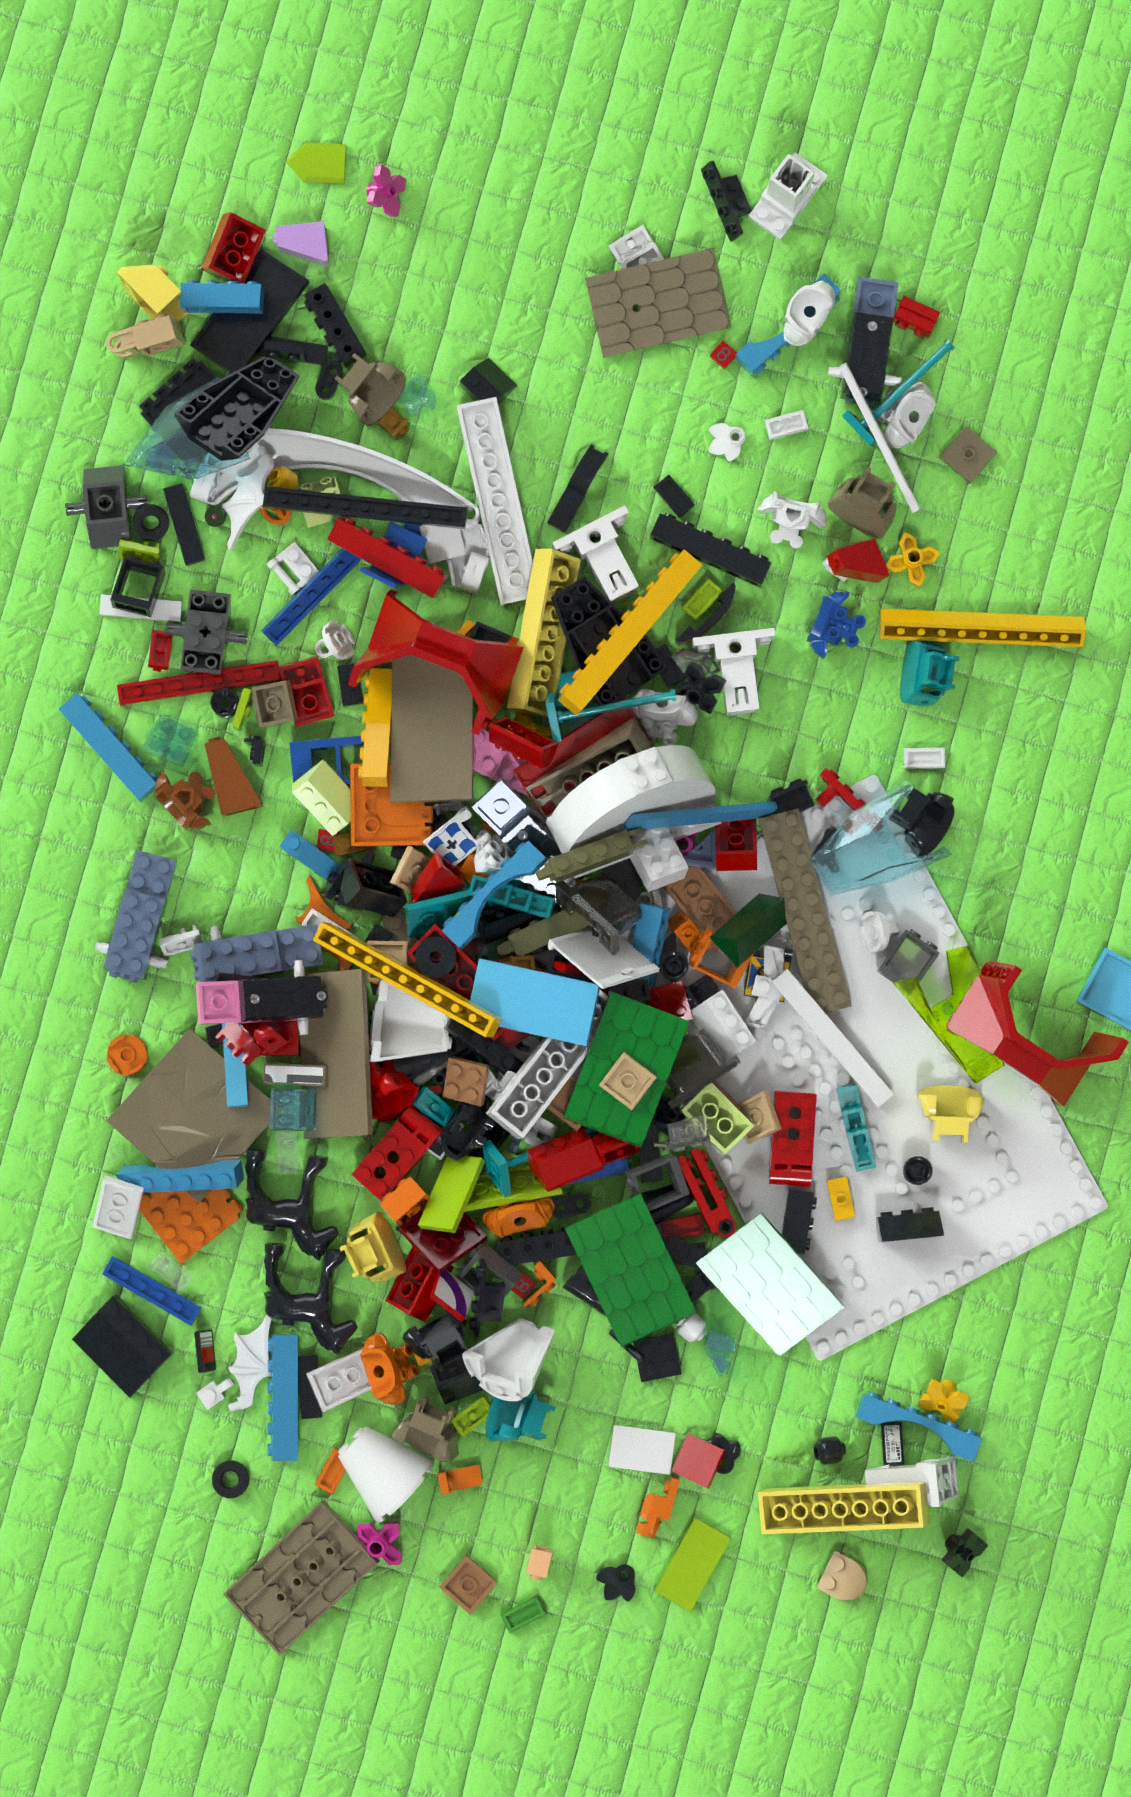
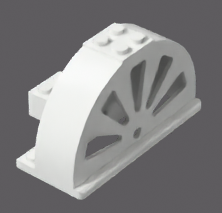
M681 745L652 747L617 760V762L586 779L559 803L552 816L547 817L546 824L563 854L625 831L624 824L632 814L715 807L713 802L716 790L693 749ZM721 822L643 829L641 835L630 838L632 844L640 840H647V846L634 850L633 854L576 875L574 878L630 858L648 892L684 879L689 868L675 841L721 824Z

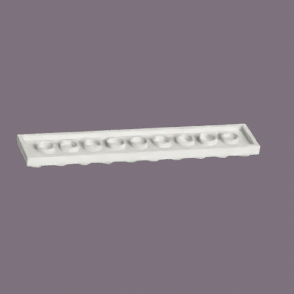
M493 397L456 405L500 605L526 600L533 561L497 398Z

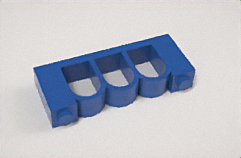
M361 736L290 742L293 783L314 767L312 751L335 749L337 774L350 786V780L346 779L343 774L341 748L364 746V742H361Z

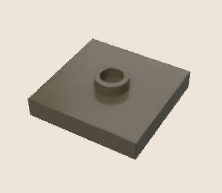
M965 427L939 458L971 484L997 452L970 429Z

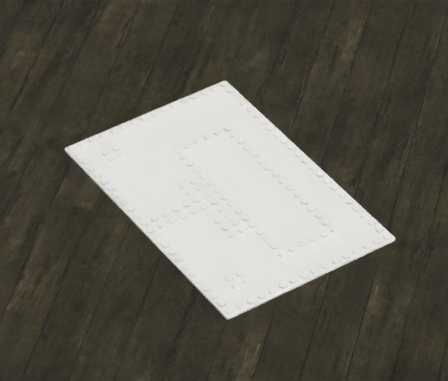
M871 775L850 786V788L854 791L852 795L857 800L861 798L868 805L867 810L871 814L876 813L883 820L881 823L883 828L877 834L868 825H864L851 837L844 828L856 817V813L839 796H835L824 808L816 804L814 807L801 812L800 816L811 855L822 840L827 828L829 829L830 826L838 829L836 833L841 835L832 850L836 852L833 860L840 870L833 874L826 863L822 866L817 861H813L852 1006L825 1014L894 1095L880 1107H877L786 999L784 1002H778L764 1029L746 1025L756 1042L723 1064L719 1063L692 1019L688 1020L690 1022L687 1031L702 1061L668 1077L683 1107L698 1094L697 1091L711 1077L738 1104L767 1090L772 1103L774 1102L775 1091L817 1094L811 1187L769 1184L771 1135L752 1144H747L744 1136L733 1148L723 1155L694 1124L693 1126L745 1224L763 1213L773 1226L782 1233L788 1189L813 1192L814 1197H817L816 1209L811 1210V1218H814L813 1229L808 1230L807 1238H811L809 1251L805 1250V1254L799 1255L845 1305L842 1310L805 1337L819 1361L1106 1210L1108 1207L1050 1096L1034 1082L994 1055L964 1038L952 1035L946 1031L947 1028L945 1027L948 1020L958 1008L960 1001L965 997L971 984L978 975H981V968L922 859L914 854L904 840L906 837L904 834L905 829L888 819L894 807L876 775ZM762 833L757 835V870L716 871V868H701L736 912L740 911L759 893L779 897ZM666 886L658 888L663 906L671 908L670 919L681 909L664 890ZM647 896L636 899L635 905L617 932L631 946L633 943L632 932L638 919L636 912L641 903L649 902ZM866 912H882L887 918L888 923H897L899 934L890 937L888 945L883 951L870 952L868 947L865 948L862 945L859 927L863 926L864 920L861 919ZM787 924L764 945L784 950L785 947L793 948ZM668 926L665 940L673 933ZM912 929L921 935L920 939L925 943L929 941L938 947L937 951L940 954L913 993L908 994L878 973L877 969L903 932ZM676 936V951L683 953L689 963L690 953ZM905 939L887 966L912 983L931 955L908 939ZM764 945L760 947L759 957H764ZM711 946L704 953L700 964L724 976L727 975L733 963L720 949L715 952ZM793 949L790 972L803 986ZM749 964L736 989L712 978L719 990H724L744 1023L758 999L744 996ZM689 965L687 973L681 979L676 980V982L682 980L685 986L691 985L706 974ZM660 971L657 973L655 987L671 983ZM688 1000L691 1010L698 1006L694 1003H690ZM855 1083L876 1163V1168L856 1172L836 1092V1088ZM932 1086H960L976 1090L985 1098L979 1117L969 1123L968 1143H961V1136L939 1135V1141L932 1142L933 1121H929L928 1117L923 1116L917 1098L919 1091ZM797 1108L789 1110V1116L792 1119L799 1117L800 1113ZM790 1128L787 1135L791 1140H795L798 1137V1131ZM922 1156L931 1163L933 1172L928 1182L922 1185H913L904 1178L903 1165L911 1157ZM915 1167L914 1174L919 1175L921 1168ZM847 1176L855 1217L835 1221L826 1181ZM934 1207V1211L940 1212L944 1236L878 1242L876 1217H880L881 1212L892 1211L893 1215H901V1210L913 1209V1213H920L921 1208Z

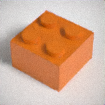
M411 1176L402 1179L397 1185L398 1188L393 1192L387 1193L380 1203V1206L399 1226H402L424 1211L430 1197Z

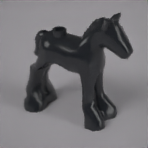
M259 1149L246 1150L247 1191L252 1195V1197L245 1199L247 1204V1220L251 1224L263 1226L265 1231H275L276 1227L290 1228L302 1252L308 1256H313L319 1261L326 1249L339 1234L337 1227L332 1225L320 1230H314L312 1226L314 1180L327 1166L329 1157L308 1156L307 1165L303 1173L301 1192L297 1200L272 1201L262 1190L258 1179L259 1167L266 1159L267 1151Z
M267 1242L265 1244L264 1264L266 1285L271 1291L264 1293L266 1315L270 1318L282 1320V1325L294 1326V1321L310 1323L318 1343L325 1349L332 1350L333 1353L339 1355L340 1350L343 1349L348 1339L358 1328L356 1321L351 1319L336 1325L331 1320L333 1305L331 1285L335 1269L346 1259L345 1251L339 1249L327 1250L326 1259L321 1271L320 1286L316 1294L303 1293L291 1295L281 1284L277 1273L278 1261L285 1252L286 1244Z

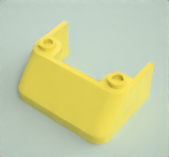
M155 264L125 266L116 272L125 291L153 320L156 319L157 315L167 314L181 322L189 314L184 313L180 307V300L177 296L181 293V290L167 277L168 272L161 265L158 267Z

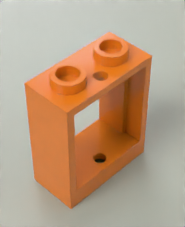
M707 927L706 931H703L699 937V944L696 950L694 949L689 956V965L736 989L754 954L738 968L732 963L726 976L700 964L711 942L709 937L716 932Z

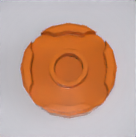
M121 1035L115 1038L108 1047L107 1061L116 1073L134 1075L140 1072L147 1063L148 1049L145 1043L136 1036Z

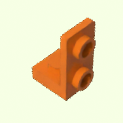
M680 910L668 920V927L691 954L699 944L698 940L701 933L690 918Z
M541 1261L534 1266L536 1270L533 1273L541 1281L545 1279L547 1283L523 1303L525 1307L528 1305L530 1307L534 1306L540 1300L538 1296L543 1291L548 1293L556 1286L554 1284L556 1278Z
M478 1464L437 1474L442 1495L449 1494L451 1491L483 1484Z

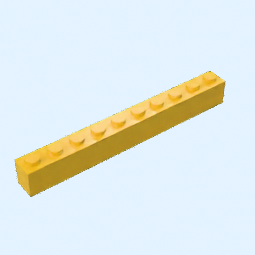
M685 549L680 554L676 552L668 561L671 565L668 568L664 566L656 575L659 577L657 582L651 581L645 589L646 595L644 597L640 595L632 604L635 608L632 611L627 610L620 618L623 621L621 625L618 626L616 624L608 633L611 637L607 641L603 639L596 647L599 650L596 655L591 653L585 660L586 667L583 670L579 668L572 676L574 681L571 685L566 683L559 691L562 695L558 701L574 715L577 716L702 567V564Z
M880 608V639L1084 647L1086 634L1084 617Z
M322 922L313 939L316 943L484 1037H494L502 1021V1018L332 923Z

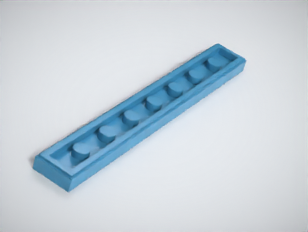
M776 801L632 814L625 822L624 827L625 830L631 831L637 828L653 829L758 819L771 816L778 807Z

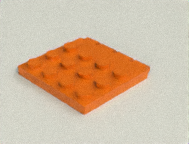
M350 764L351 847L425 846L423 841L433 834V827L425 826V823H433V806H425V803L432 802L391 803V764H389L388 787L363 786L362 779L358 777L359 766H363V764Z
M212 1189L200 1204L185 1191L144 1192L139 1211L180 1264H182L240 1219L238 1214L244 1209L236 1199L228 1203L227 1199L232 1196L228 1189Z

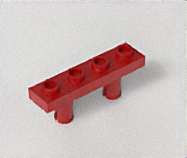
M825 768L820 773L819 777L827 784V788L815 800L824 808L835 796H839L856 813V817L844 828L851 837L864 825H868L876 834L883 828L881 824L883 820L876 813L871 814L867 810L868 805L861 798L857 800L852 795L854 791L847 784L843 786L838 781L840 777L832 769L829 771Z

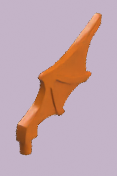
M308 876L306 883L309 887L310 901L305 913L300 917H295L298 923L302 924L313 908L344 929L348 930L351 928V923L339 917L326 904L311 876ZM321 945V950L331 953L338 959V965L341 966L338 971L351 969L352 962Z

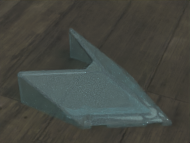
M218 376L166 406L123 465L196 480L251 459L247 451L239 459L220 461L189 440L174 416V413L199 390L220 380V377Z

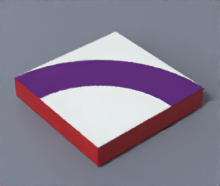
M445 1269L437 1273L430 1298L462 1322L466 1319L473 1290Z

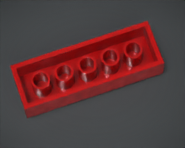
M438 923L434 924L406 954L415 962L417 947L423 940L430 937L447 939L456 950V964L449 974L439 978H430L470 1000L478 963L464 949H460L442 932L443 928ZM434 951L431 953L430 959L434 963H439L442 956L438 951ZM498 1027L494 1037L491 1038L494 1041L497 1040L507 1028Z

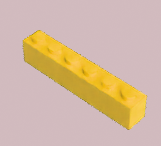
M370 668V675L366 676L365 680L368 694H364V706H367V712H363V724H366V727L361 732V742H364V748H360V760H363V766H359L358 777L362 779L363 786L388 787L391 750L392 669Z

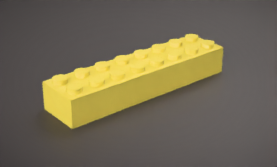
M535 549L518 644L524 648L512 679L507 705L508 709L533 717L548 718L546 696L550 693H555V697L557 695V686L559 684L566 638L551 597L577 581L581 561L579 558L554 549Z
M926 1481L769 1488L758 1492L762 1534L924 1528L930 1524Z

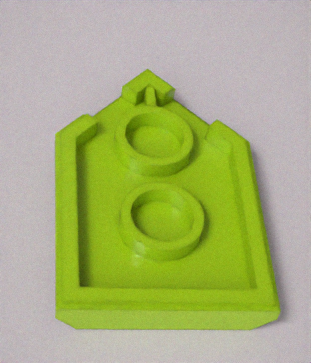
M306 142L285 162L304 182L344 184L347 145Z

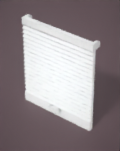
M592 927L549 939L548 942L549 950L555 948L602 989L659 972L660 969L654 963L652 964L649 959L641 955V952L639 953L638 950L628 944V941L623 940L617 933L612 941L592 936Z

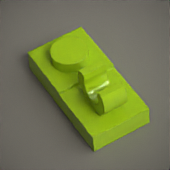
M120 539L118 558L124 559V557L131 558L134 556L145 562L150 563L154 561L159 563V543H156L155 547L148 546L149 541H145L144 545H141L140 543Z
M482 1396L453 1418L451 1425L461 1438L487 1420L490 1405Z

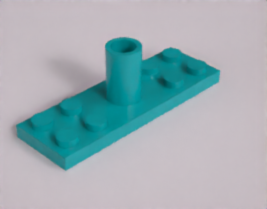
M465 879L466 886L456 893L405 905L407 933L410 939L425 935L437 923L444 929L443 924L450 917L453 918L458 908L466 901L470 902L473 896L468 895L470 887ZM512 880L507 883L527 890V884L521 880ZM487 901L482 912L501 905Z

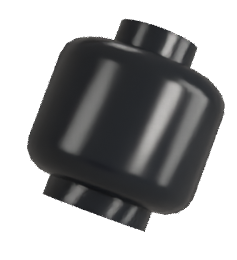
M836 1436L820 1438L817 1444L814 1445L815 1459L823 1465L839 1463L842 1461L843 1455L846 1454L845 1444Z

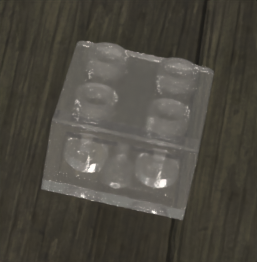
M699 1115L667 1124L670 1139L656 1142L654 1147L662 1148V1151L673 1150L678 1152L686 1150L685 1146L697 1147L703 1145V1141L710 1140L706 1115Z

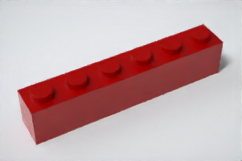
M350 517L337 519L327 540L431 598L438 597L448 578L447 575L443 574L445 570L436 565L433 567L427 565V560L416 555V557L409 555V550L402 546L395 547L391 545L392 541L384 536L379 538L373 535L374 531L366 526L361 528L355 525L356 521Z

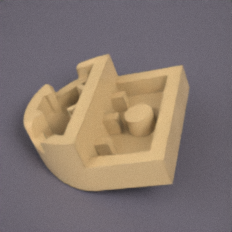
M834 1551L817 1589L843 1601L859 1598L863 1595L868 1585L865 1568L858 1561L838 1551Z

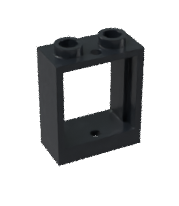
M134 556L131 558L124 557L110 598L112 608L152 617L165 577L164 566L154 561L150 563L145 562ZM130 571L156 577L149 601L122 595Z

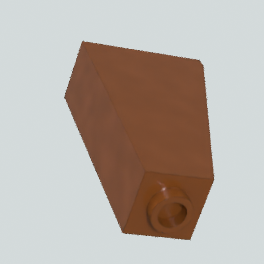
M220 737L209 739V743L204 745L221 815L225 817L263 807L261 800L225 739Z

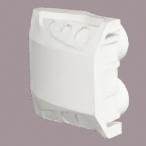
M490 840L487 844L481 842L477 847L474 857L475 870L478 873L490 876L493 872L497 873L502 868V862L508 857L512 858L515 853L508 846L498 844L493 840Z

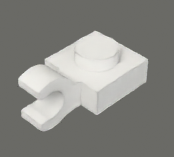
M230 1377L218 1386L215 1381H212L196 1392V1394L208 1410L225 1398L222 1392L230 1388L234 1383Z

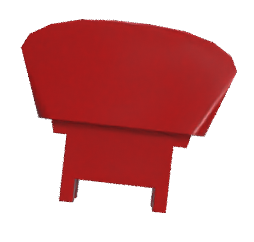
M283 1021L228 1023L216 1036L220 1042L225 1038L228 1039L225 1045L230 1050H233L231 1053L236 1058L244 1052L245 1055L241 1061L246 1066H249L261 1052L266 1053L268 1051L272 1053L290 1044L292 1040L291 1033Z
M392 1060L381 1061L382 1068L376 1062H370V1082L373 1094L371 1097L372 1120L377 1119L379 1122L392 1121L412 1105L418 1094V1086L405 1073L396 1072Z

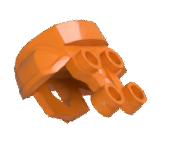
M544 1197L497 1206V1209L486 1210L482 1214L483 1222L490 1232L495 1233L500 1238L529 1229L545 1228L546 1223L549 1222L553 1215L554 1202L551 1197ZM521 1218L526 1220L524 1223L517 1224Z
M382 1333L374 1334L367 1339L360 1353V1358L364 1364L363 1366L374 1398H378L385 1404L397 1405L404 1402L406 1396L402 1383H405L407 1379L418 1376L419 1370L415 1364H409L408 1357L412 1355V1351L407 1349L406 1345L390 1348L386 1336Z

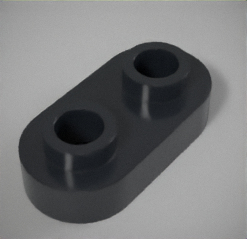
M329 360L322 367L315 386L316 394L322 400H330L335 396L339 385L335 377L341 378L343 375L342 366L338 361ZM331 369H335L337 372L336 374L331 375L329 371ZM326 387L330 389L328 393L322 392Z
M583 1193L555 1199L553 1201V1216L557 1219H564L583 1214L590 1208V1199ZM577 1200H583L584 1206L578 1207L576 1205ZM563 1205L564 1211L559 1213L556 1207Z

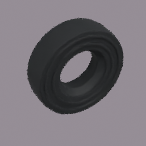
M146 504L138 508L134 513L132 520L133 529L140 538L147 541H155L162 538L168 531L169 517L162 507L155 504ZM155 516L159 520V524L154 529H147L143 525L144 518Z
M234 1460L222 1462L215 1468L212 1474L214 1490L225 1498H236L242 1495L249 1485L250 1478L246 1467ZM233 1471L238 1475L239 1481L235 1487L230 1488L224 1485L223 1475L226 1472Z

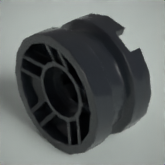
M218 689L211 696V708L219 717L231 718L236 713L239 698L231 689ZM225 699L229 701V705L227 707H223L221 705V703H223Z
M671 951L662 957L659 968L665 978L678 980L687 973L689 963L683 953ZM671 962H676L678 964V968L672 970L670 966Z
M922 1156L911 1157L903 1165V1176L913 1185H922L928 1182L932 1176V1165ZM915 1167L921 1168L919 1175L914 1174Z

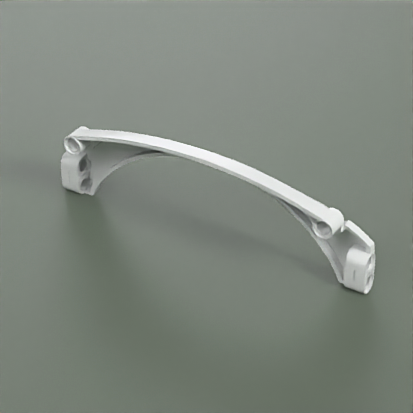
M268 428L265 435L239 459L220 461L208 453L205 456L204 462H201L190 492V498L214 506H218L236 492L238 487L236 478L245 477L258 468L257 460L260 459L257 449L263 446L273 460V469L285 466L291 471L326 470L341 472L372 482L391 492L401 501L467 507L468 511H474L476 516L473 519L467 518L466 528L460 529L466 554L447 559L446 562L453 586L476 594L479 592L490 559L482 525L478 524L480 518L479 509L443 483L401 461L368 448L326 436L294 430Z

